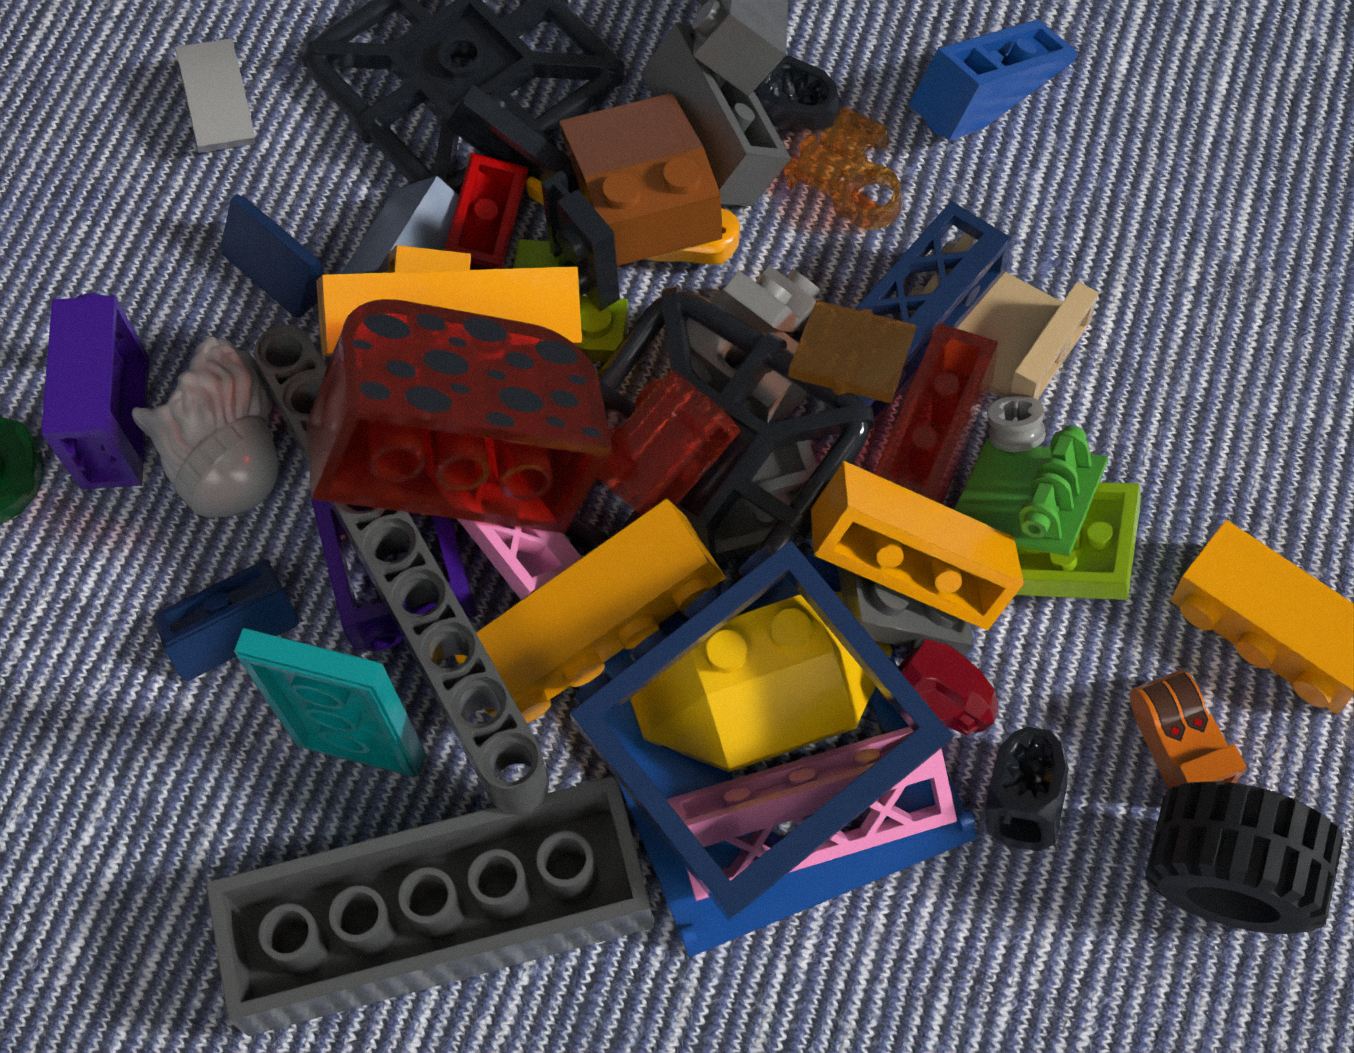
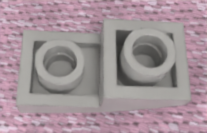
M232 38L176 46V56L198 153L255 144L253 125Z
M769 265L756 282L738 270L723 289L768 324L784 332H796L811 328L822 323L829 314L815 299L821 290L793 268L785 277Z

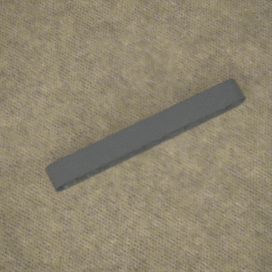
M279 325L270 328L257 340L254 350L257 363L269 392L492 803L499 810L507 814L521 815L533 811L543 803L549 788L547 771L536 738L310 337L303 329L294 325ZM321 409V410H319L318 412L309 414L310 412H312V411H314V410ZM349 455L344 460L332 462L338 457ZM378 503L372 509L358 511V509L366 504ZM397 552L407 553L400 560L383 562L391 554ZM436 603V606L427 613L411 614L412 610L420 604ZM449 656H467L465 661L457 667H439L441 662ZM491 708L498 711L497 715L489 722L483 724L468 722L471 715L478 710ZM517 763L531 767L529 772L520 780L509 782L498 779L501 771L509 765Z

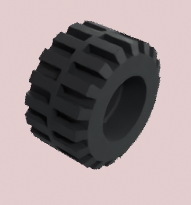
M1207 781L1180 784V786L1171 787L1163 797L1145 871V879L1157 893L1171 903L1210 921L1239 929L1271 934H1293L1314 931L1316 928H1322L1328 918L1344 838L1341 837L1342 831L1329 818L1306 804L1283 794L1232 782Z

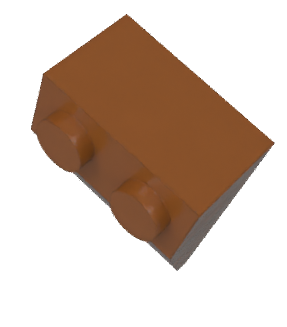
M673 93L559 121L580 192L614 231L617 266L722 239L720 191L704 147Z

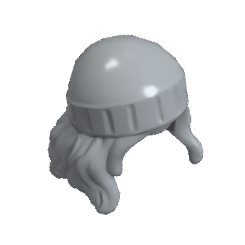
M212 336L204 338V341L197 345L195 349V356L189 362V370L178 376V383L175 391L171 393L168 403L160 405L154 410L135 407L132 409L133 420L151 438L156 451L160 454L165 474L175 486L176 493L197 515L210 518L239 515L263 502L275 486L279 473V460L273 437L267 427L270 422L269 415L273 402L262 381V372L259 365L254 363V358L248 351L237 349L230 341L224 338L217 339Z

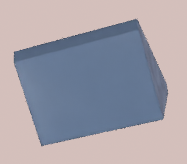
M438 176L396 188L341 274L387 273L389 251L396 245L444 251L459 195Z

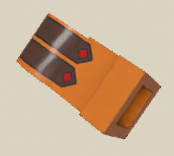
M1179 670L1131 689L1130 702L1134 717L1168 789L1190 782L1219 781L1236 783L1247 766L1235 744L1228 746L1212 714H1208L1199 687L1187 671Z

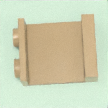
M964 233L957 244L949 240L941 249L942 254L969 251L978 240ZM945 269L946 276L952 269ZM932 271L935 274L926 287L917 284L908 296L932 293L938 286L936 271ZM1005 272L931 359L1001 398L1012 395H1025L1038 400L1090 324L1099 292L1077 281L1065 300L1061 302ZM916 310L908 311V317L910 318Z

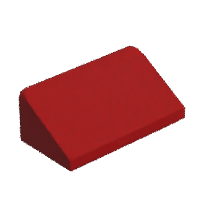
M471 152L444 251L470 253V270L504 269L525 189L528 167Z

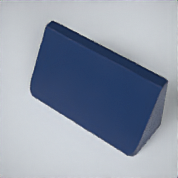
M237 193L230 200L221 241L223 256L291 315L297 318L302 317L318 303L317 280L324 275L319 259L246 197L240 196Z
M264 559L152 616L163 648L184 681L192 680L237 657L234 650L243 628L279 636L299 624V619L268 559Z

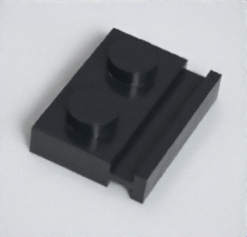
M561 170L541 182L550 252L555 258L564 254L565 263L560 267H578L579 297L586 294L601 312L620 300L614 231L578 189L569 193L567 176Z

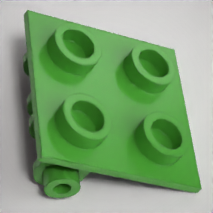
M1073 425L1065 426L1061 431L1055 432L1050 440V447L1038 446L1023 452L999 450L987 438L954 510L1014 536L1016 547L1070 556L1108 463V456L1090 454L1086 433L1081 428Z

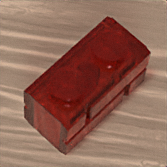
M671 369L662 380L655 379L641 390L635 402V412L620 429H610L600 437L593 449L592 456L594 459L588 464L586 469L637 514L642 516L665 499H668L676 506L741 430L720 406L700 392L675 370Z

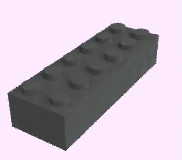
M615 776L550 792L541 805L525 814H507L497 807L206 882L228 1021L247 1036L654 928L650 903L620 787Z

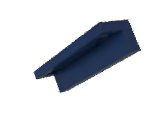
M950 201L813 355L808 363L824 372L834 359L861 356L863 372L849 388L864 401L865 405L873 408L876 423L1007 271L1011 237L955 202ZM953 225L978 240L969 251L942 254L940 239ZM932 249L933 255L926 256ZM945 269H952L946 276ZM936 271L938 286L932 293L905 296L903 281L909 274ZM895 291L896 298H889ZM916 310V312L909 318L908 311ZM899 313L901 329L895 336L867 340L865 324L872 316ZM858 333L859 341H851ZM871 354H878V355L874 358V360L871 362V361H870V355H871Z

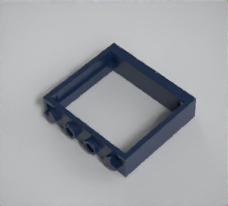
M789 541L777 552H774L768 545L752 555L738 569L739 574L743 577L723 594L716 587H713L698 597L684 611V615L688 618L687 622L668 637L660 629L644 639L629 654L630 658L634 661L632 665L614 679L605 672L590 681L575 695L574 699L579 706L570 712L574 726L728 921L765 893L954 737L792 541ZM787 577L914 732L730 881L603 719L783 578Z

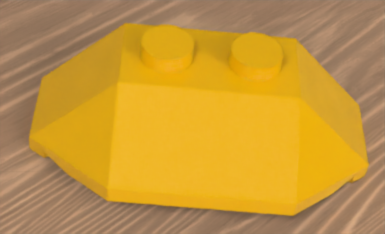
M835 592V594L843 602L842 593ZM800 594L735 616L631 697L630 702L644 740L658 746H666L687 757L724 771L732 772L856 729L876 685ZM875 641L890 659L892 655L890 644Z

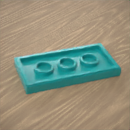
M245 628L242 629L234 652L297 747L414 778L415 776L420 777L427 754L382 663Z

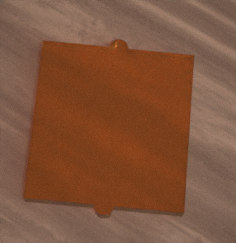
M816 300L790 364L788 377L832 388L834 393L838 395L848 392L892 404L917 325L874 315L869 309L858 311Z

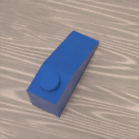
M1039 19L937 49L909 106L925 119L926 125L930 130L950 141L987 127L1073 63L1078 52Z

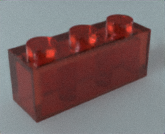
M937 324L876 467L875 475L943 504L993 382L998 341L945 324Z

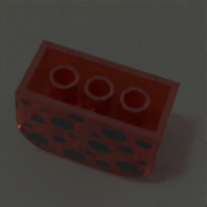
M381 299L364 303L347 316L307 419L312 499L559 533L567 532L612 449L598 375L588 357L573 342L553 330L536 324L396 299Z

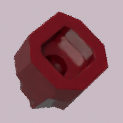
M924 638L897 666L899 671L946 727L967 736L976 732H982L994 724L998 716V700L994 688L980 669L952 646ZM880 691V695L887 700V698Z

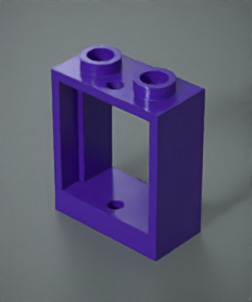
M85 293L76 298L52 300L41 435L81 490L142 486L145 432L134 422L132 409L135 407L147 408L150 357L115 295L104 296L96 293Z
M413 463L385 470L410 516L431 511L450 580L448 584L467 618L478 616L449 508ZM322 488L309 491L341 625L353 650L356 651L364 648L368 651H381L397 645L401 642L402 636L383 601L358 608L340 537L346 533ZM378 503L366 504L358 509V511L372 509ZM436 603L420 604L412 610L411 614L427 613L436 606Z

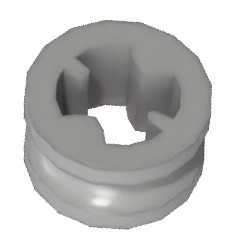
M1025 395L1006 396L994 401L987 411L988 422L991 425L988 431L990 443L995 448L1005 452H1023L1038 447L1046 436L1043 424L1045 416L1043 404L1036 398Z

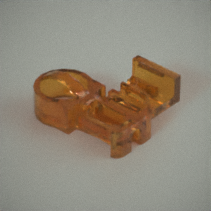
M845 107L841 108L840 115L834 125L827 128L819 139L823 147L818 145L816 135L806 136L799 145V160L791 157L784 167V175L790 190L800 181L830 196L834 212L849 219L850 222L859 228L866 230L884 228L898 218L901 212L902 193L900 181L896 174L887 166L868 161L867 155L864 154L867 149L872 148V145L884 150L889 144L887 127ZM879 184L893 191V195L882 206L868 199L858 190L867 185Z

